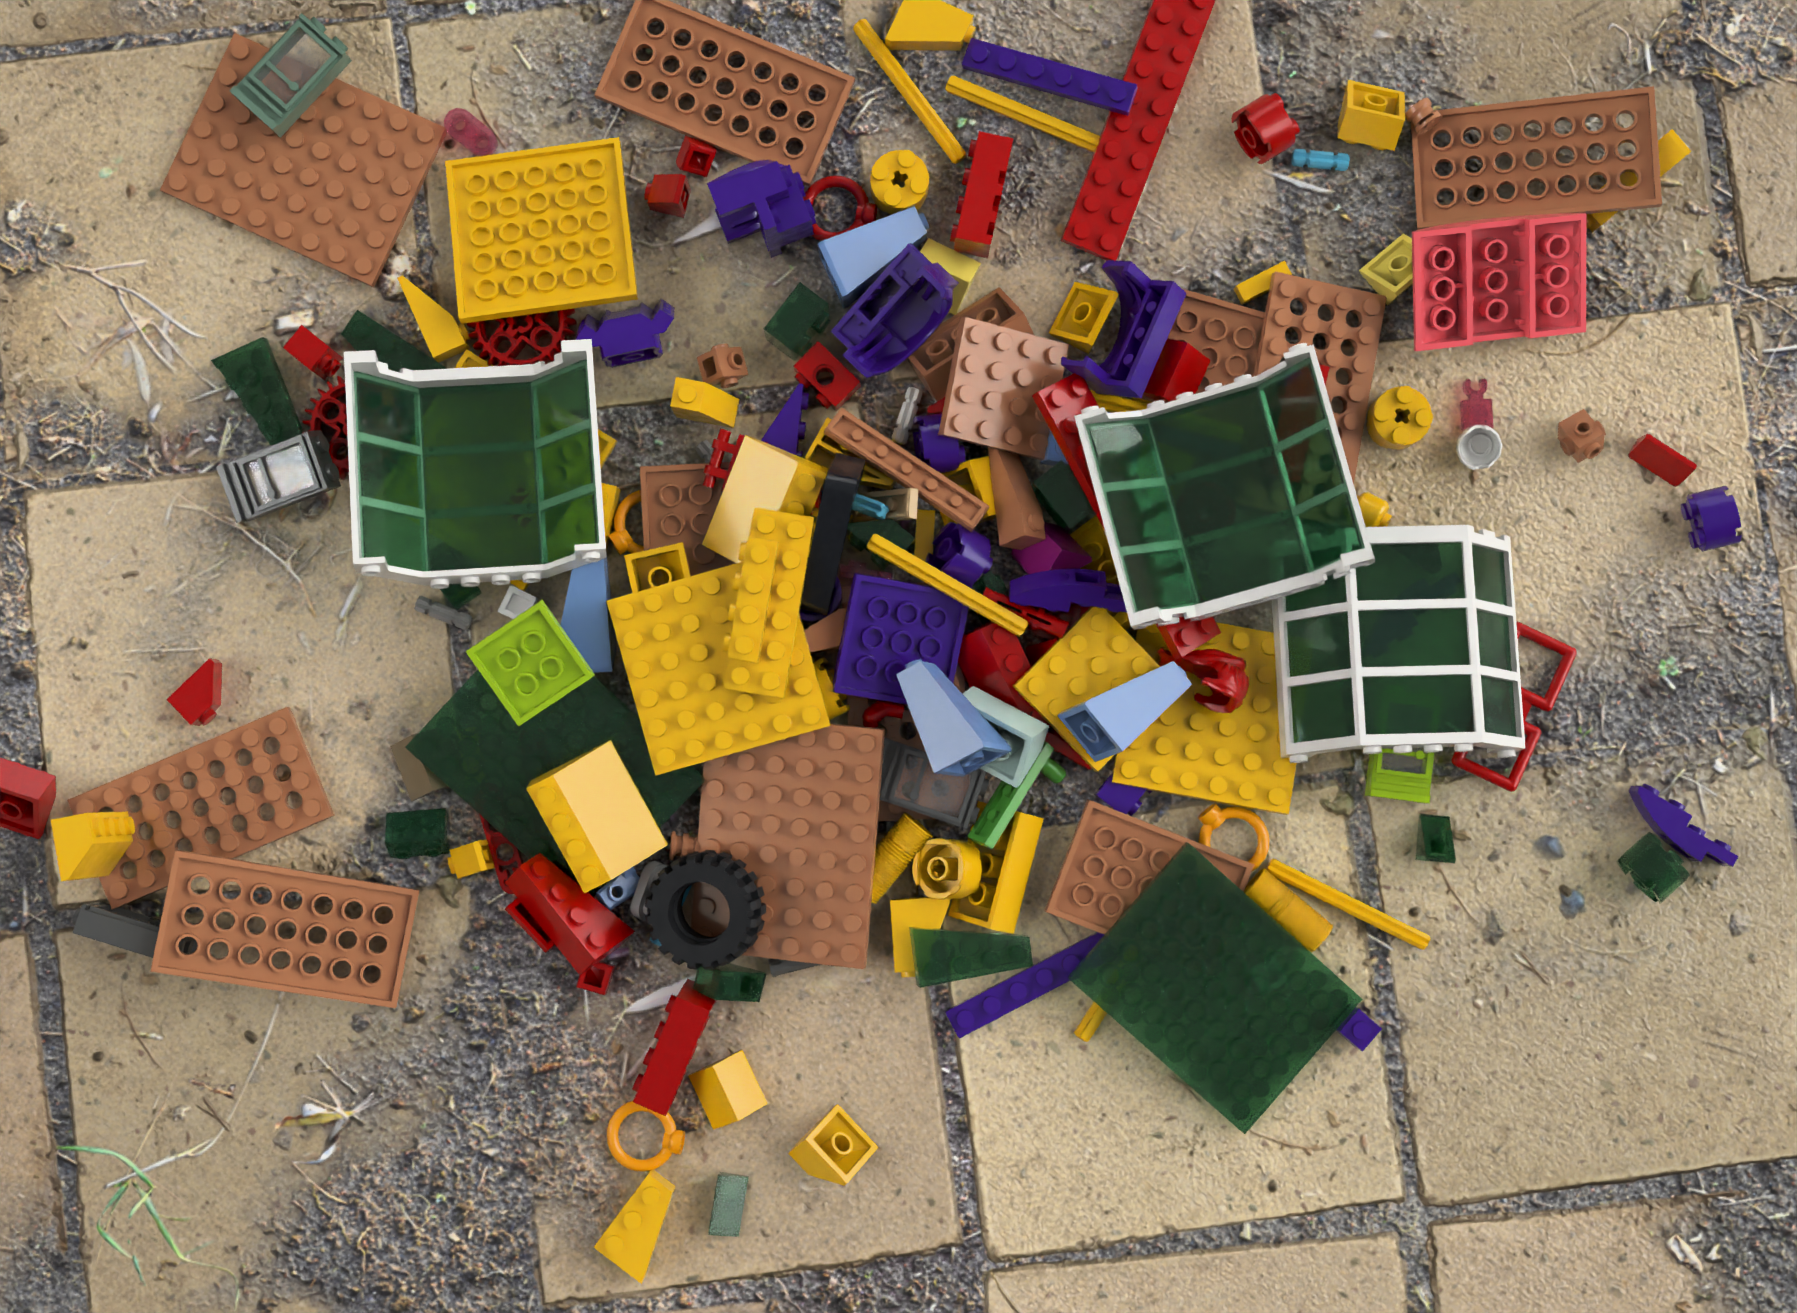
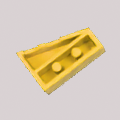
M650 1170L594 1246L597 1251L641 1284L646 1276L676 1187L655 1170Z

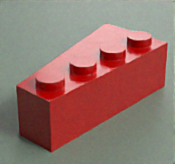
M979 131L977 140L971 139L968 157L973 158L971 168L965 167L962 185L967 186L965 196H959L956 213L960 214L958 225L953 224L950 242H955L954 250L959 253L988 258L1013 138Z
M541 853L521 864L505 882L579 975H582L621 947L635 932L588 892L584 893L579 884Z
M687 979L678 995H671L665 1008V1012L669 1013L666 1023L660 1021L654 1038L658 1039L655 1049L649 1048L643 1064L647 1065V1069L644 1075L638 1074L632 1090L637 1092L633 1100L634 1103L663 1116L667 1115L687 1071V1065H689L697 1048V1041L700 1039L709 1020V1013L716 1003L720 992Z

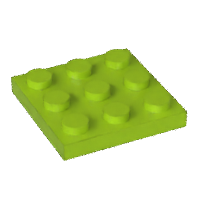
M540 600L466 651L469 658L518 726L595 675L543 600Z

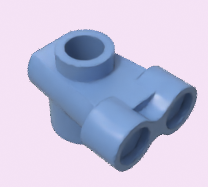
M631 867L601 886L595 895L601 904L611 910L634 896L640 877L637 875L634 867ZM613 888L616 889L618 898L612 895Z

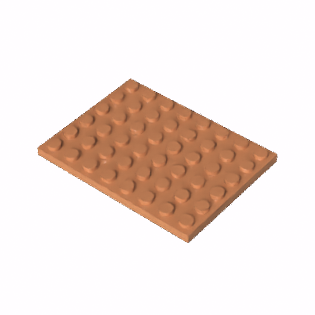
M234 33L160 191L374 288L448 130L439 124L335 78L280 138L229 91L233 86H237L270 50V48ZM287 56L276 66L289 80L296 82L299 85V89L318 71ZM273 70L262 81L285 104L297 93L296 91H291L289 85Z
M831 724V726L703 762L697 841L700 843V852L715 850L716 854L722 852L731 854V860L733 861L740 859L747 864L744 868L747 873L752 871L755 873L758 879L754 880L757 888L762 886L765 894L760 897L761 903L766 904V913L761 917L765 921L763 929L757 933L758 939L742 955L856 969L866 968L885 729ZM705 882L694 883L691 928L704 936H718L727 929L729 924L730 910L728 902L720 890L713 885Z

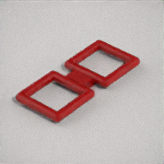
M1516 622L1517 639L1522 636L1563 655L1544 698L1521 687L1524 734L1527 735L1525 749L1519 752L1509 777H1505L1465 758L1468 752H1454L1451 759L1454 766L1510 792L1517 789L1541 735L1539 727L1525 721L1532 705L1546 712L1552 710L1577 655L1574 647L1520 622ZM1503 645L1493 668L1505 670ZM1488 677V684L1503 692L1496 707L1483 702L1484 715L1509 726L1506 681ZM1473 712L1464 732H1474Z

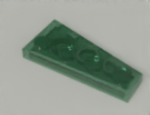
M359 310L355 312L341 333L356 351L375 350L378 361L387 363L388 370L400 373L402 368L409 370L447 369ZM397 391L396 394L405 399L404 403L413 412L412 395ZM437 395L422 396L423 417Z
M261 337L211 360L215 367L222 372L231 390L235 391L243 402L242 405L245 410L255 419L259 430L271 446L304 432L267 338ZM301 445L277 453L278 457L285 458L301 451Z
M909 927L916 985L920 988L1033 966L1030 937L1027 935Z

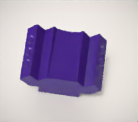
M660 299L654 309L641 302L635 308L616 312L606 310L600 321L587 314L585 319L579 324L576 340L592 339V348L599 346L602 361H605V365L611 368L660 358L663 355L659 334L664 333L673 321L675 307Z

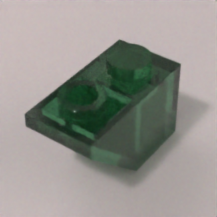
M731 963L724 966L720 965L711 970H705L703 967L697 969L693 989L714 1000L760 1002L767 973Z

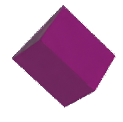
M1044 522L1045 540L1022 550L1013 549L1011 552L1012 558L1028 574L1055 569H1080L1093 562L1092 557L1061 526Z

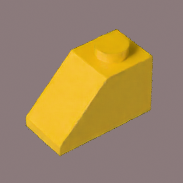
M487 839L478 840L449 850L451 857L447 858L451 873L457 875V879L495 868Z

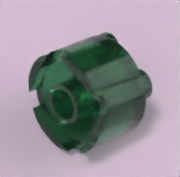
M1648 832L1617 860V864L1625 875L1629 871L1631 872L1630 875L1635 880L1633 883L1638 889L1654 902L1658 901L1661 904L1688 879L1690 874L1682 866L1684 861L1671 849L1666 852L1661 847V841L1654 834Z

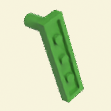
M1044 741L1040 754L1019 787L1015 788L1004 781L1000 782L967 837L977 844L993 849L1040 772L1053 783H1060L1065 778L1066 770L1050 757L1054 748L1049 743Z

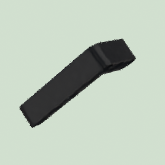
M836 453L830 466L823 489L807 563L800 609L828 615L853 502L864 471L865 459Z

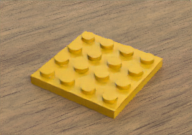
M1091 606L1069 628L1063 638L1059 639L1013 687L1095 772H1098L1114 755L1095 762L1057 715L1066 709L1160 666L1105 608Z

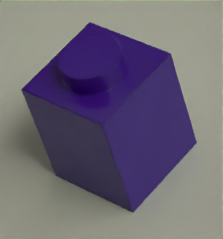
M1354 1006L1333 1027L1348 1042L1362 1052L1382 1030L1364 1012Z

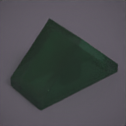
M1419 815L1415 860L1455 864L1456 856L1449 816Z

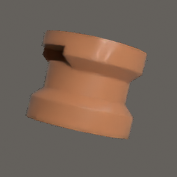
M1427 97L1418 101L1405 113V119L1415 125V132L1418 135L1426 133L1442 119L1440 112L1433 110L1431 107L1432 102Z

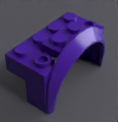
M1107 260L1102 265V269L1115 285L1121 307L1120 327L1116 342L1110 354L1101 365H1097L1088 356H1085L1083 361L1068 360L1062 356L1061 365L1073 374L1075 373L1084 378L1087 385L1097 394L1142 398L1187 293L1174 281L1151 280L1131 261Z

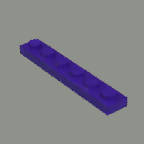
M971 38L962 62V68L1127 116L1130 113L1138 89L1137 84L974 38Z
M1095 932L946 1010L945 1013L958 1038H961L1117 957L1108 937Z

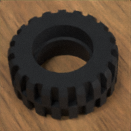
M705 850L700 853L697 851L677 859L669 866L663 868L658 873L659 878L652 882L649 888L652 894L645 901V907L650 908V913L645 915L646 925L652 924L654 931L649 933L652 940L658 939L662 945L658 949L664 955L669 952L674 955L672 957L674 963L680 965L686 962L687 968L694 970L703 967L705 970L715 969L741 956L758 939L757 933L763 929L765 922L761 917L766 913V904L761 903L760 897L765 894L762 886L757 888L754 880L758 879L753 871L747 873L744 869L747 864L740 859L733 861L731 860V854L725 852L716 854L715 850ZM705 882L720 890L726 898L730 910V919L727 929L722 934L715 937L704 936L693 930L687 923L682 910V900L686 889L694 883Z

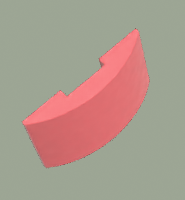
M1561 213L1500 217L1457 222L1412 231L1414 351L1473 345V342L1517 337L1539 338L1586 332L1587 214Z

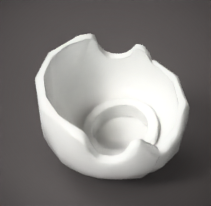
M1474 425L1466 428L1458 437L1456 452L1460 462L1472 470L1489 468L1498 460L1502 450L1499 434L1487 425Z

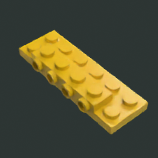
M754 507L747 543L741 542L738 560L743 561L742 573L736 572L733 583V590L738 591L737 602L730 604L728 621H733L731 633H725L723 651L728 652V663L723 688L785 698L815 522L814 517Z

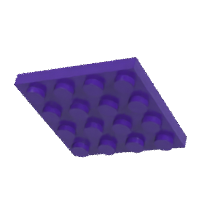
M854 573L832 682V692L907 704L896 674L905 670V665L914 660L935 664L953 683L968 607L932 586Z

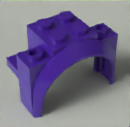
M759 160L738 167L707 183L717 208L715 209L716 215L728 244L761 231L772 258L782 254V246L814 234L812 226L816 224L814 209L809 199L803 200V197L806 195L799 172H792L790 165L786 166L771 160Z
M908 243L830 332L848 348L843 356L866 378L887 373L910 357L939 327L952 306L953 289L959 282L938 262L932 264L912 243Z

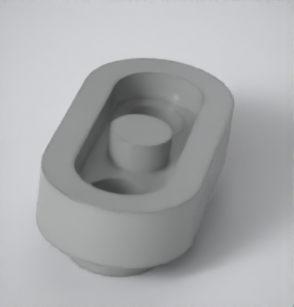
M652 861L644 867L631 902V913L634 917L646 921L645 915L650 913V908L645 907V901L652 894L649 888L652 882L659 878L658 873L667 865L658 861Z

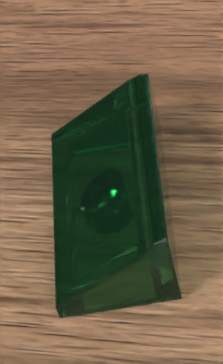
M719 1172L708 1235L739 1237L749 1176Z

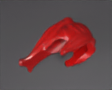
M1161 647L1157 651L1160 656V661L1157 664L1160 667L1174 661L1184 671L1202 679L1201 685L1211 689L1213 693L1211 696H1203L1200 693L1194 695V701L1218 713H1232L1243 704V699L1246 697L1249 687V678L1244 672L1247 664L1243 658L1217 649L1191 651L1182 658L1175 660L1171 652L1165 647Z

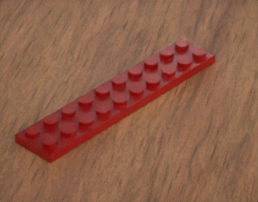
M1152 0L1122 78L1123 81L1137 84L1138 87L1130 113L1127 116L1113 111L1109 112L1099 138V143L1095 148L1062 234L1061 242L1106 261L1117 260L1216 0Z
M1074 373L1036 392L1032 397L1104 528L1075 420V415L1082 414V409L1099 405L1084 378ZM1112 429L1090 431L1104 484L1139 480ZM1145 490L1107 494L1121 547L1172 541ZM1177 551L1124 557L1127 572L1147 609L1156 606L1165 608L1191 604ZM1199 592L1200 599H1201V602H1202V601H1204V599L1202 598V596H1201V594H1200V592ZM1183 616L1179 617L1180 622L1163 626H1158V623L1156 624L1175 660L1182 658L1221 633L1213 616L1197 621L1184 619Z

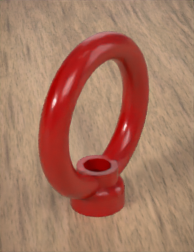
M827 176L814 182L805 192L806 196L803 197V200L809 199L813 205L815 198L822 191L828 188L839 187L852 193L858 204L855 221L843 231L829 232L821 229L817 224L812 225L814 233L812 236L817 240L823 241L876 221L877 204L869 203L864 189L854 180L844 176Z

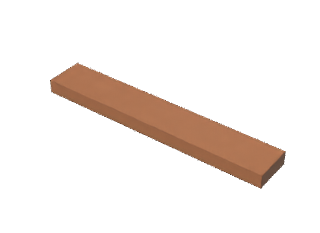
M842 407L824 430L825 435L861 459H865L867 463L904 488L918 489L919 498L970 532H973L989 509V505Z

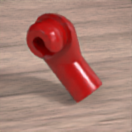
M882 700L875 702L864 711L862 715L863 726L877 728L878 722L886 716L902 719L905 704Z

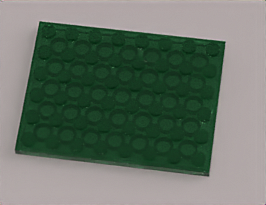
M477 670L405 747L529 859L541 853L577 884H579L526 789L531 780L611 740L659 828L705 781V778L693 766L655 776L639 717L595 677H592L518 726L482 674ZM606 883L588 891V893L594 897Z
M1188 842L1179 849L1067 977L1244 1134L1363 1000Z

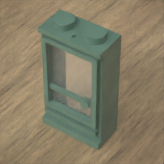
M302 13L299 15L300 18L237 86H233L229 90L280 138L352 61L345 53L348 47L336 36L331 40L324 33L327 29L315 17L309 20Z

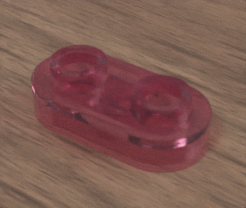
M455 108L447 113L444 119V126L453 139L476 157L495 153L498 141L491 129L465 109ZM459 122H465V127L462 130L456 129V125ZM481 140L488 141V145L486 147H478V144Z

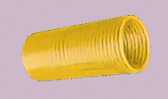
M903 813L902 817L892 826L887 835H884L882 841L876 845L871 901L873 904L879 902V899L887 892L886 890L892 886L894 881L910 865L917 851H921L926 845L925 843L933 838V835L917 820H911L913 818L908 813Z
M1265 868L1256 873L1246 885L1242 895L1243 900L1254 907V909H1257L1261 915L1269 919V922H1272L1273 925L1282 930L1284 934L1289 936L1291 940L1296 942L1308 954L1314 952L1330 934L1333 924L1328 922L1326 918L1321 916L1310 905H1307L1303 899H1300L1298 895L1288 889L1285 884H1282L1280 880H1277Z

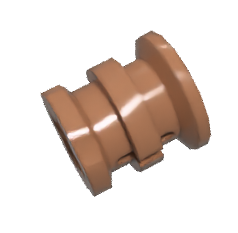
M672 831L670 860H673L675 856H681L682 858L697 851L700 853V843L697 842L698 834L695 837L689 836V833H683V836H679L675 831Z

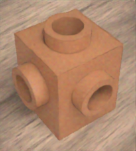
M727 343L719 344L697 357L702 380L710 385L721 384V388L733 387L739 384V379L749 375L742 347H729Z
M1584 409L1558 423L1560 446L1564 453L1568 456L1572 455L1577 463L1587 458L1592 459L1596 457L1604 448V436L1606 435L1604 427L1598 420L1594 421Z

